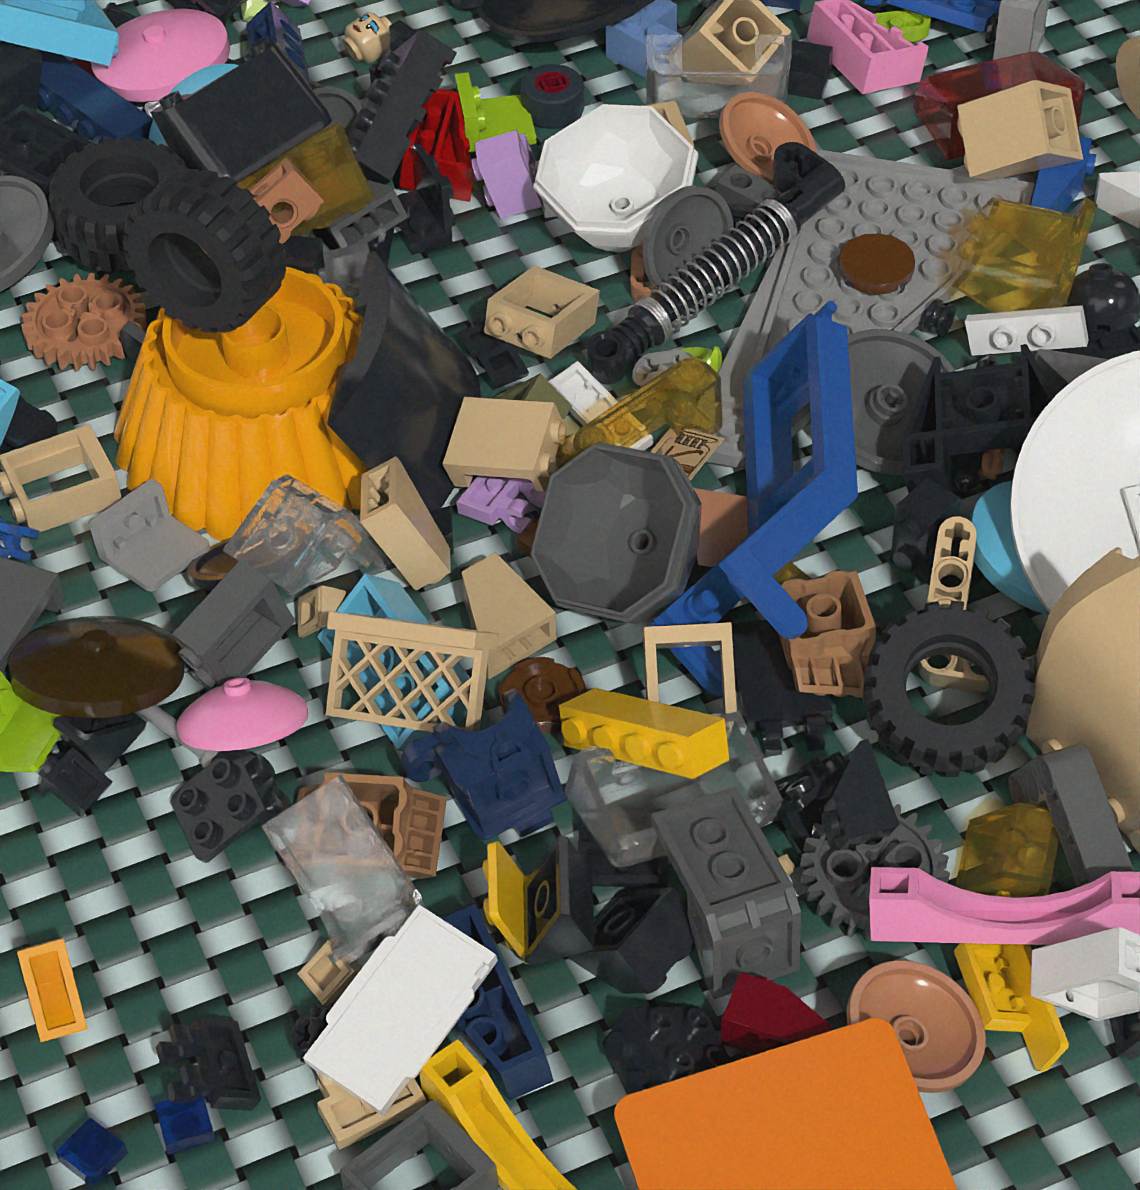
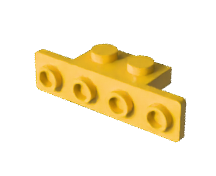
M998 891V893L995 895L1000 897H1011L1008 891ZM960 943L954 950V954L969 995L980 1013L985 1030L1022 1032L1036 1070L1047 1071L1068 1049L1069 1043L1054 1005L1031 996V946L1027 944Z

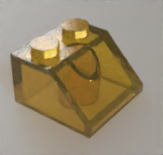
M1018 802L970 819L955 887L989 896H995L998 891H1008L1011 898L1049 895L1059 836L1049 809Z

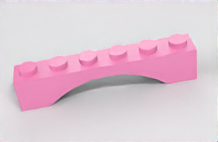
M871 867L869 895L871 941L1053 945L1116 927H1122L1140 935V872L1111 871L1091 883L1069 891L1039 897L1011 898L989 896L963 890L934 878L920 868Z

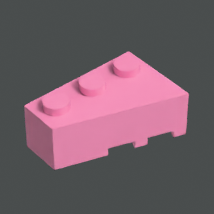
M822 0L814 2L807 38L814 44L833 47L832 64L862 94L920 82L929 48L928 45L921 41L917 45L912 44L902 38V30L895 26L891 30L883 27L876 22V15L850 0Z

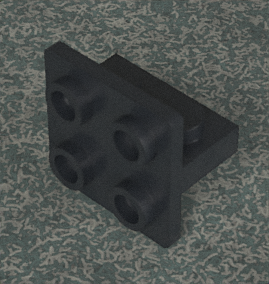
M838 751L823 761L817 757L803 765L797 771L800 778L791 785L785 782L777 786L765 796L769 802L757 811L761 818L764 819L777 815L800 851L804 852L803 848L806 838H813L811 836L813 825L815 823L823 825L822 813H825L823 807L850 754L843 756Z

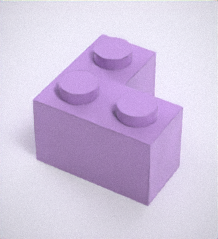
M515 130L475 142L477 158L472 159V167L477 180H484L486 185L483 186V191L489 207L495 205L500 219L542 207L541 197L533 187L537 173L536 159L525 133L519 135L518 131Z

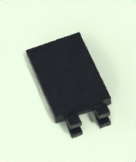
M767 620L731 623L735 684L746 732L760 731L765 757L782 755L780 738H783L782 728L801 725L804 731L807 750H825L823 733H826V723L832 722L833 716L829 694L820 696L814 693L798 692L795 689L793 673L788 667L778 632Z

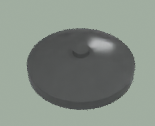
M0 175V292L19 281L37 264L49 246L55 226L50 201L42 190L32 181L12 175Z
M870 329L848 335L856 464L882 474L903 475L902 439L934 357L940 356L944 373L953 372L955 369L934 347L907 333L888 329Z

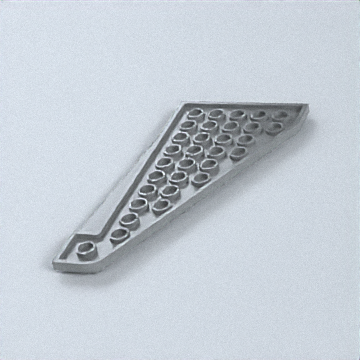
M818 150L817 154L831 163L841 173L845 181V190L801 226L800 233L796 238L783 245L782 249L775 253L709 393L705 394L690 428L691 430L725 438L706 462L746 469L743 382L747 372L809 313L815 314L828 301H833L837 305V310L832 314V321L847 326L848 335L870 329H888L910 334L924 321L928 308L936 298L943 300V303H945L1025 232L1035 183L1007 178L987 181L970 178L968 172ZM880 233L894 236L905 242L913 251L915 258V269L911 281L906 286L905 283L899 285L897 291L888 294H870L853 288L852 282L848 281L847 278L845 282L841 277L838 266L842 247L851 239L864 234ZM810 402L791 418V437L811 421Z

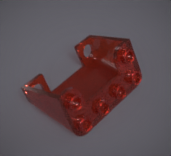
M1031 51L931 74L921 80L917 86L914 109L946 159L951 160L965 155L963 137L958 130L957 124L959 118L958 105L1032 80H1038L1071 89L1079 130L1085 81L1043 53Z

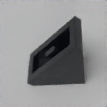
M135 713L106 718L60 716L54 719L53 727L70 749L73 747L105 774L145 730L147 722Z

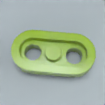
M907 9L874 14L877 16L876 22L889 30L894 26L903 31L902 38L911 43L925 39L930 33V16Z

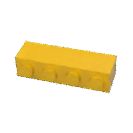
M594 688L559 705L564 746L690 779H695L730 760L725 718L599 688Z

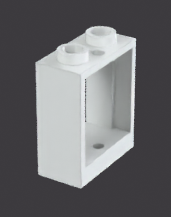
M1116 927L1032 950L1031 996L1095 1021L1139 1012L1140 935L1122 927Z

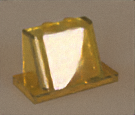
M1085 197L1068 214L1000 198H991L974 215L967 226L966 231L970 235L958 251L957 255L961 257L951 286L993 313L1063 307L1067 302L1098 205Z

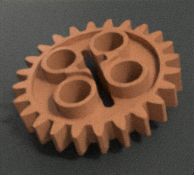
M90 273L87 280H81L80 276L75 274L73 282L70 283L60 278L59 287L56 288L47 284L45 285L47 294L35 293L36 302H27L28 312L22 313L24 324H21L29 350H34L35 358L45 357V362L48 366L58 360L61 370L65 369L69 363L74 364L75 371H79L82 365L87 363L91 370H95L96 362L102 361L105 365L109 366L111 365L110 357L112 356L124 359L120 333L129 320L142 330H147V313L141 294L135 293L132 284L124 287L123 279L121 278L111 283L109 274L104 275L100 280H95L94 273Z

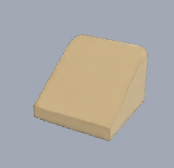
M321 585L298 598V637L304 638L326 627L329 612H336L346 595V591Z
M327 940L297 974L322 1005L328 1006L341 997L362 969V966L344 946Z

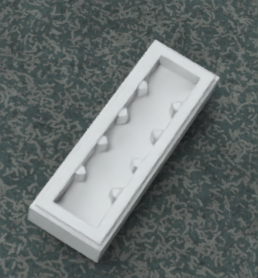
M1083 305L967 315L965 320L971 356L1021 352L1020 345L1027 344L1030 351L1087 347L1089 341Z
M578 361L548 381L572 405L569 412L598 442L642 451L653 444V436Z

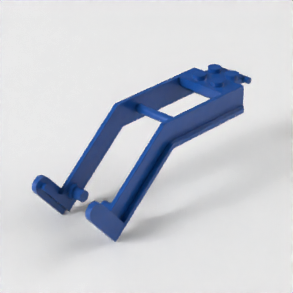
M828 301L815 314L809 313L747 372L743 382L749 535L649 624L650 627L716 623L746 596L781 636L787 639H796L806 631L808 621L804 611L775 580L773 575L858 497L847 326L832 321V314L837 310V305L833 301ZM810 402L813 458L793 474L791 418ZM711 646L669 648L708 693L718 697L723 696L721 658Z

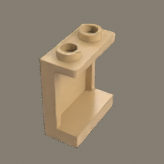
M464 397L445 454L443 466L455 487L469 488L473 475L529 479L532 481L536 491L545 492L550 476L556 471V454L559 444H562L566 438V422L561 418L554 402Z

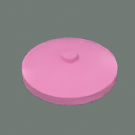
M194 9L156 11L134 18L117 27L116 29L120 36L117 45L119 48L118 54L112 56L110 66L91 62V67L97 80L127 101H157L168 95L176 85L192 73L211 65L225 64L230 53V43L223 23L209 13Z

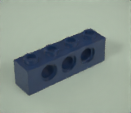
M270 1L246 24L249 45L263 38H267L268 41L278 42L310 85L300 28Z

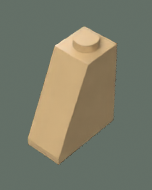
M395 456L362 474L360 522L415 591L428 584H435L451 573L450 547L400 460Z
M496 552L481 561L472 563L467 569L462 571L463 599L471 629L499 633L497 651H489L486 673L488 680L557 640L556 612Z

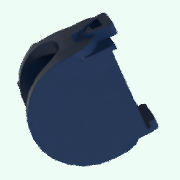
M515 688L502 693L507 714L500 722L484 730L467 731L455 728L443 721L432 727L434 733L410 742L401 755V764L408 777L414 782H425L444 773L475 836L481 840L491 839L513 827H516L519 837H525L551 824L554 821V817L550 809L567 801L549 749L550 746L525 701Z

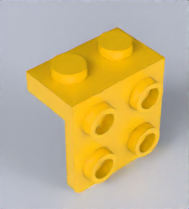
M499 841L491 842L487 846L488 859L483 861V872L488 883L489 896L484 899L485 915L489 924L495 925L502 933L507 947L514 949L525 963L523 885L530 875H523Z

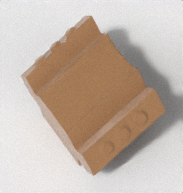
M833 571L822 578L807 581L791 579L781 585L782 588L804 611L808 621L806 631L796 639H787L778 633L788 667L793 673L795 689L798 692L814 693L820 696L833 694L839 697L853 695L857 698H863L865 670L869 661L870 651L876 642V626L857 571Z
M325 772L322 784L299 789L285 867L302 872L320 870L339 875L388 878L404 875L416 879L435 877L447 797L413 788L405 781L404 777Z

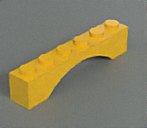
M458 1039L433 1055L425 1063L419 1074L421 1091L426 1097V1101L429 1102L433 1099L491 1158L497 1166L498 1185L503 1190H578L553 1166L531 1140L498 1092L487 1071Z

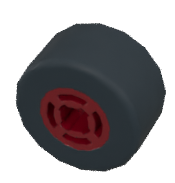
M547 64L533 68L524 75L520 84L522 106L531 114L534 125L548 129L564 128L582 116L584 111V84L582 77L576 70L565 65Z

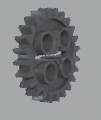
M899 804L894 807L900 825L890 836L874 840L877 843L875 845L864 843L838 851L835 840H830L824 831L823 825L817 823L813 825L811 834L813 838H806L803 848L805 853L801 856L799 867L804 869L800 880L801 885L810 886L807 890L806 900H820L816 911L817 916H822L829 912L833 914L831 928L839 926L842 922L847 923V936L852 937L856 930L860 928L864 929L866 941H871L869 906L871 877L857 898H852L851 895L862 886L866 872L871 873V867L878 865L890 843L896 842L898 845L886 855L883 867L900 868L897 863H908L914 868H920L934 878L948 883L950 872L944 869H946L949 857L948 855L938 854L943 843L942 839L928 840L932 826L928 824L917 828L915 823L918 814L915 812L906 819L900 817L901 805ZM838 869L845 870L852 876L848 878L840 877L833 871Z

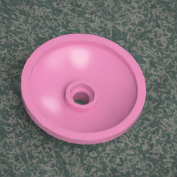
M235 678L226 681L224 685L208 691L190 704L177 721V732L183 743L198 749L230 751L253 748L280 740L301 728L308 719L307 703L304 698L288 688L265 681Z

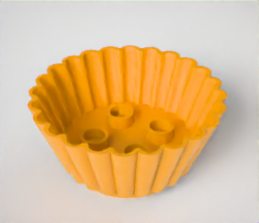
M286 267L285 277L277 293L243 326L237 327L233 331L209 333L202 332L201 327L191 329L184 326L182 320L178 318L172 319L164 313L165 309L161 307L157 319L151 322L147 328L113 432L114 439L119 443L115 462L120 469L128 472L126 480L128 490L132 492L151 478L163 487L170 515H173L174 518L194 531L205 528L210 537L219 541H224L246 532L277 526L298 527L305 530L307 535H310L316 530L318 524L325 527H335L348 521L352 515V509L361 510V475L368 472L369 468L327 425V420L340 366L354 360L364 319L355 310L356 302L352 298L346 297L339 286L331 283L324 284L316 274H307L303 271Z

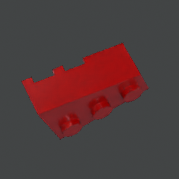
M438 89L437 92H433L430 99L422 106L427 112L422 122L419 123L415 131L408 137L412 141L403 156L399 187L416 190L413 146L421 144L428 155L432 154L435 157L441 175L449 178L454 193L453 199L470 202L475 173L469 153V139L466 138L464 130L465 122L459 93Z

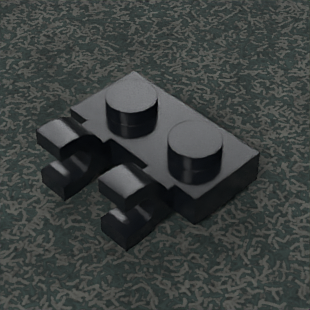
M196 1018L190 1027L172 1024L169 1028L172 1042L160 1041L155 1047L160 1063H178L188 1059L190 1056H195L198 1065L184 1064L180 1068L183 1082L171 1081L167 1085L171 1103H189L202 1096H207L210 1107L213 1109L253 1111L262 1100L238 1021Z

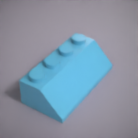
M369 574L363 575L336 611L430 624L399 582ZM326 626L317 637L332 657L335 630L327 629ZM349 640L347 659L352 667H354L366 655L357 641ZM370 643L373 649L378 645ZM390 646L379 656L389 673L402 662L393 646ZM407 649V651L411 654L414 649ZM428 651L415 662L425 678L439 667ZM443 654L446 659H448L451 656L449 654ZM459 662L452 667L462 684L470 678ZM372 664L358 675L368 692L381 681ZM408 669L394 681L404 697L418 686ZM445 675L431 686L441 703L455 692ZM387 688L374 699L383 715H386L397 705ZM424 694L410 705L421 721L434 711ZM461 699L447 711L456 726L467 714V708ZM401 713V714L398 716V717L405 718V716H404L403 713ZM438 719L434 723H441V720ZM380 724L395 747L400 751H404L410 742L422 739L433 733Z

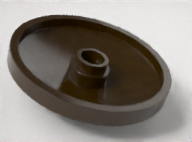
M88 616L49 624L24 637L11 652L9 670L11 685L16 694L22 700L40 710L67 717L106 718L138 712L165 700L177 690L183 680L184 661L178 655L181 647L173 635L159 626L127 617Z

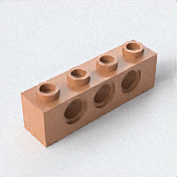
M287 157L249 190L255 195L254 200L260 207L264 205L269 211L271 223L273 225L277 224L281 233V239L279 240L281 244L287 241L291 231L302 221H308L315 216L320 205L324 202L317 188ZM278 202H287V206L283 211L278 213L271 212L273 206Z

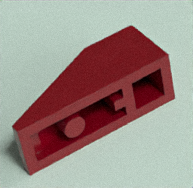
M740 972L722 1017L721 1042L723 1045L756 1055L835 1029L786 986L777 984L764 976L754 977Z

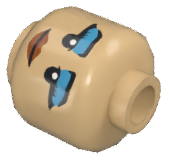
M367 12L347 25L344 32L345 38L342 42L355 62L359 63L362 61L366 64H373L390 50L389 26L391 22L387 17L379 18L376 14Z

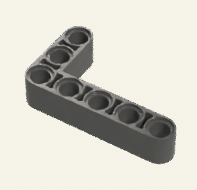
M1078 743L1036 756L1009 776L1010 795L1014 805L1021 813L1048 806L1077 887L1091 883L1111 871L1134 872L1094 761L1085 745Z

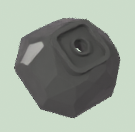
M598 442L591 445L550 476L531 556L557 606L631 624H639L658 617L683 595L699 547L702 503L683 467L673 457ZM648 537L649 544L643 549L644 540Z

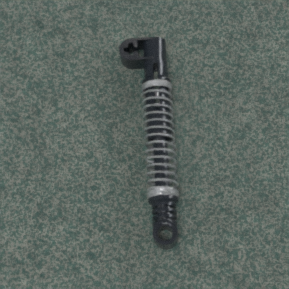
M787 142L778 146L774 152L773 183L782 194L778 197L772 196L763 201L758 207L753 209L752 215L747 214L744 221H738L735 228H729L727 235L722 234L719 236V242L713 241L710 249L704 248L702 255H696L693 262L688 261L685 263V269L680 268L677 270L676 276H669L668 283H660L659 290L653 289L651 290L650 297H642L629 309L628 317L611 329V331H599L592 335L587 344L589 373L600 384L610 385L621 381L626 375L627 366L647 351L648 348L652 346L659 347L666 343V341L672 338V334L679 332L681 327L688 325L690 320L697 318L698 313L704 312L707 306L714 304L715 299L723 297L724 292L730 291L732 286L740 283V280L746 278L749 272H753L757 269L758 265L765 263L766 258L772 257L774 252L781 250L783 245L796 238L800 233L801 226L844 192L845 181L838 169L801 143ZM702 258L701 266L696 263V259ZM689 265H694L695 270L692 273L688 271ZM685 272L687 277L682 280L679 277V273ZM671 279H677L678 284L672 286L670 283ZM664 285L669 287V291L666 294L662 291V286ZM715 290L719 291L720 294L716 296ZM655 292L661 296L657 301L653 297ZM707 297L711 298L712 301L707 303ZM698 304L703 305V308L699 310ZM689 310L695 312V314L691 317ZM681 318L686 319V322L681 324ZM672 324L678 326L677 329H675L674 331L672 329Z

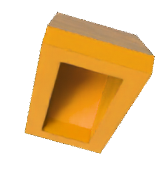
M64 937L17 950L40 1041L45 1042L87 1030Z

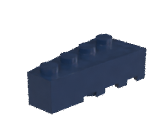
M476 904L441 918L495 953L498 960L475 991L473 1001L451 1029L452 1033L487 1071L490 1078L509 1100L553 1082L554 1079L546 1053Z

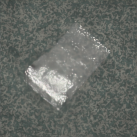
M288 474L271 481L223 549L229 557L237 562L243 559L270 578L277 587L290 595L296 594L336 570L346 555L364 569H367L371 564L383 572L391 562L390 558L351 511Z

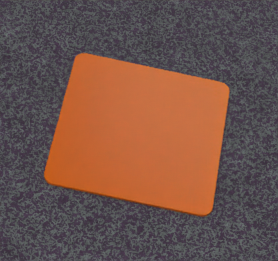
M870 1018L624 1096L618 1101L614 1111L615 1121L638 1190H958L895 1030L889 1022L880 1018Z

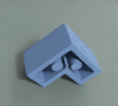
M655 0L637 12L606 26V57L658 85L679 70L666 57L682 39V35L677 32V4L670 0Z

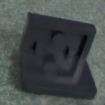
M244 749L224 751L173 794L171 805L191 849L199 861L204 863L210 862L256 823L281 836L286 835L292 830L293 818L288 810L291 807L290 800L277 787L273 779L275 770L271 763L261 754L255 756Z
M630 1006L602 1041L627 1095L732 1062L706 1011L700 1007Z

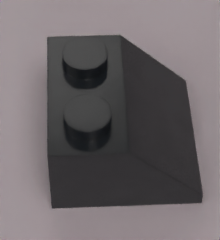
M674 887L622 891L594 921L595 950L570 955L568 958L622 994H650L658 990L666 982V974L674 964L686 958L695 947L688 919V906Z

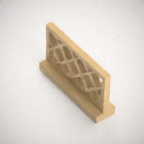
M329 612L327 629L335 630L325 715L433 732L432 727L439 724L434 723L438 719L461 730H480L489 651H497L499 633L354 613ZM349 640L357 641L366 655L354 667H352L347 659ZM370 643L378 645L373 649ZM390 646H393L402 662L389 673L379 656ZM407 649H414V651L409 654ZM428 651L439 667L425 678L415 662ZM443 654H449L451 656L448 659H446ZM463 657L474 658L472 676L462 684L452 667ZM372 664L381 681L368 692L358 675ZM408 669L418 686L404 697L394 681ZM445 675L455 692L441 703L431 686ZM351 683L361 699L350 709L341 708L343 689ZM387 688L397 705L386 715H383L374 699ZM422 694L425 695L434 709L423 721L418 719L410 707ZM460 699L467 708L466 727L456 726L447 712ZM366 707L369 712H364L362 710ZM401 713H403L404 716H405V718L398 717V716H399Z

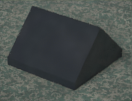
M558 835L523 885L525 963L534 965L595 950L592 871L569 838Z

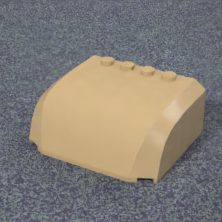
M1116 547L1083 572L1069 586L1048 616L1034 661L1035 673L1032 681L1036 685L1031 713L1026 723V736L1043 754L1078 743L1086 746L1094 761L1117 826L1131 840L1133 847L1140 854V556L1134 559L1123 556L1121 548Z

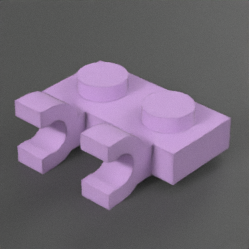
M478 475L470 487L456 501L459 514L492 526L498 518L503 519L511 530L520 534L532 524V519L524 516L530 509V502L514 498L519 492L524 493L525 497L532 504L542 508L546 491H536L532 481L529 479Z

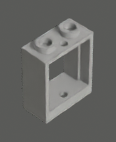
M1049 0L1001 1L992 72L1026 79L1044 40Z

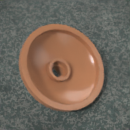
M758 92L741 93L731 98L721 111L719 118L720 134L731 158L739 167L759 176L774 185V152L778 146L787 142H798L816 153L814 139L804 121L789 106L774 97Z
M890 961L868 970L851 991L847 1004V1024L851 1025L870 1018H880L889 1022L895 1030L919 1092L938 1093L952 1090L966 1082L979 1067L986 1045L985 1028L982 1018L974 1002L964 989L944 973L917 962Z

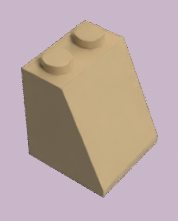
M717 0L704 11L666 57L692 81L748 83L787 38L791 30L760 0Z
M1032 80L957 106L959 113L958 130L963 137L965 147L964 164L970 178L989 181L1083 160L1070 88Z

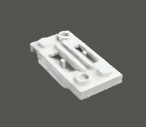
M418 905L395 937L388 936L381 942L326 1015L328 1025L303 1057L305 1063L384 1116L410 1079L417 1077L421 1068L431 1058L473 1001L475 991L498 961L496 954L429 910Z

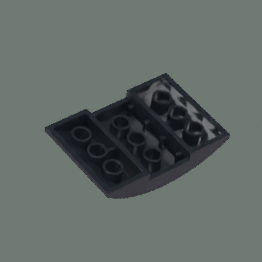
M375 252L367 255L355 304V310L364 319L354 360L340 366L327 425L369 470L396 456L402 463L428 511L432 513L442 508L455 487L443 466V461L464 397L481 398L480 383L476 371L467 357Z

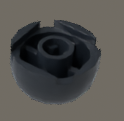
M1097 263L1091 265L1089 270L1083 271L1074 277L1065 291L1063 307L1083 305L1087 332L1097 333V325H1110V332L1119 331L1133 326L1140 320V294L1137 286L1129 275L1118 269H1113V266L1110 264Z

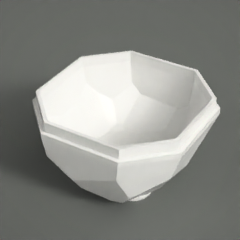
M603 104L545 140L533 187L560 221L593 247L616 253L626 252L633 247L643 245L647 226L659 205L673 192L693 185L698 152L652 106Z

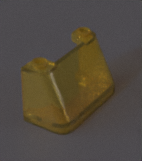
M685 358L677 362L580 428L560 444L556 454V470L562 468L593 444L601 442L630 448L665 423L678 436L683 434L685 429L691 428L713 435L722 428L720 375L700 358Z

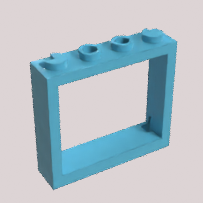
M0 0V41L110 66L112 56H116L119 52L117 46L120 38L119 32L95 0Z

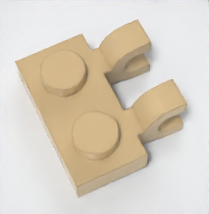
M316 1071L320 1078L317 1080V1085L325 1099L317 1102L318 1112L339 1150L411 1116L427 1104L426 1097L415 1078L410 1079L385 1115L382 1116Z

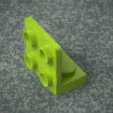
M469 72L455 74L456 92L459 93L465 122L464 130L466 138L469 139L470 143L469 152L476 151L475 142L515 130L518 131L519 135L525 133L530 145L536 144V133L532 116L522 106L521 94L480 99L478 86L472 87Z
M1 671L0 772L35 773L45 763L48 754L60 737V734L53 727V722L55 718L62 715L40 710L22 700Z

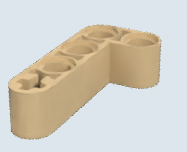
M961 516L948 518L941 524L938 531L927 603L938 601L940 608H950L952 600L964 602L963 610L967 609L977 539L976 528L967 518ZM954 537L962 538L959 558L951 556ZM946 575H954L961 579L962 583L959 586L949 588L941 584L940 579ZM941 654L950 662L947 667L942 669L932 668L927 663L930 657L919 662L920 676L927 684L977 693L990 691L985 675H977L971 671L970 666L973 663L962 657Z

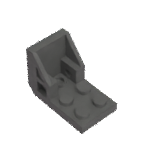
M737 786L651 814V826L687 892L688 919L706 985L713 999L732 994L740 972L754 977L764 976L772 980L799 971L801 910L794 886Z

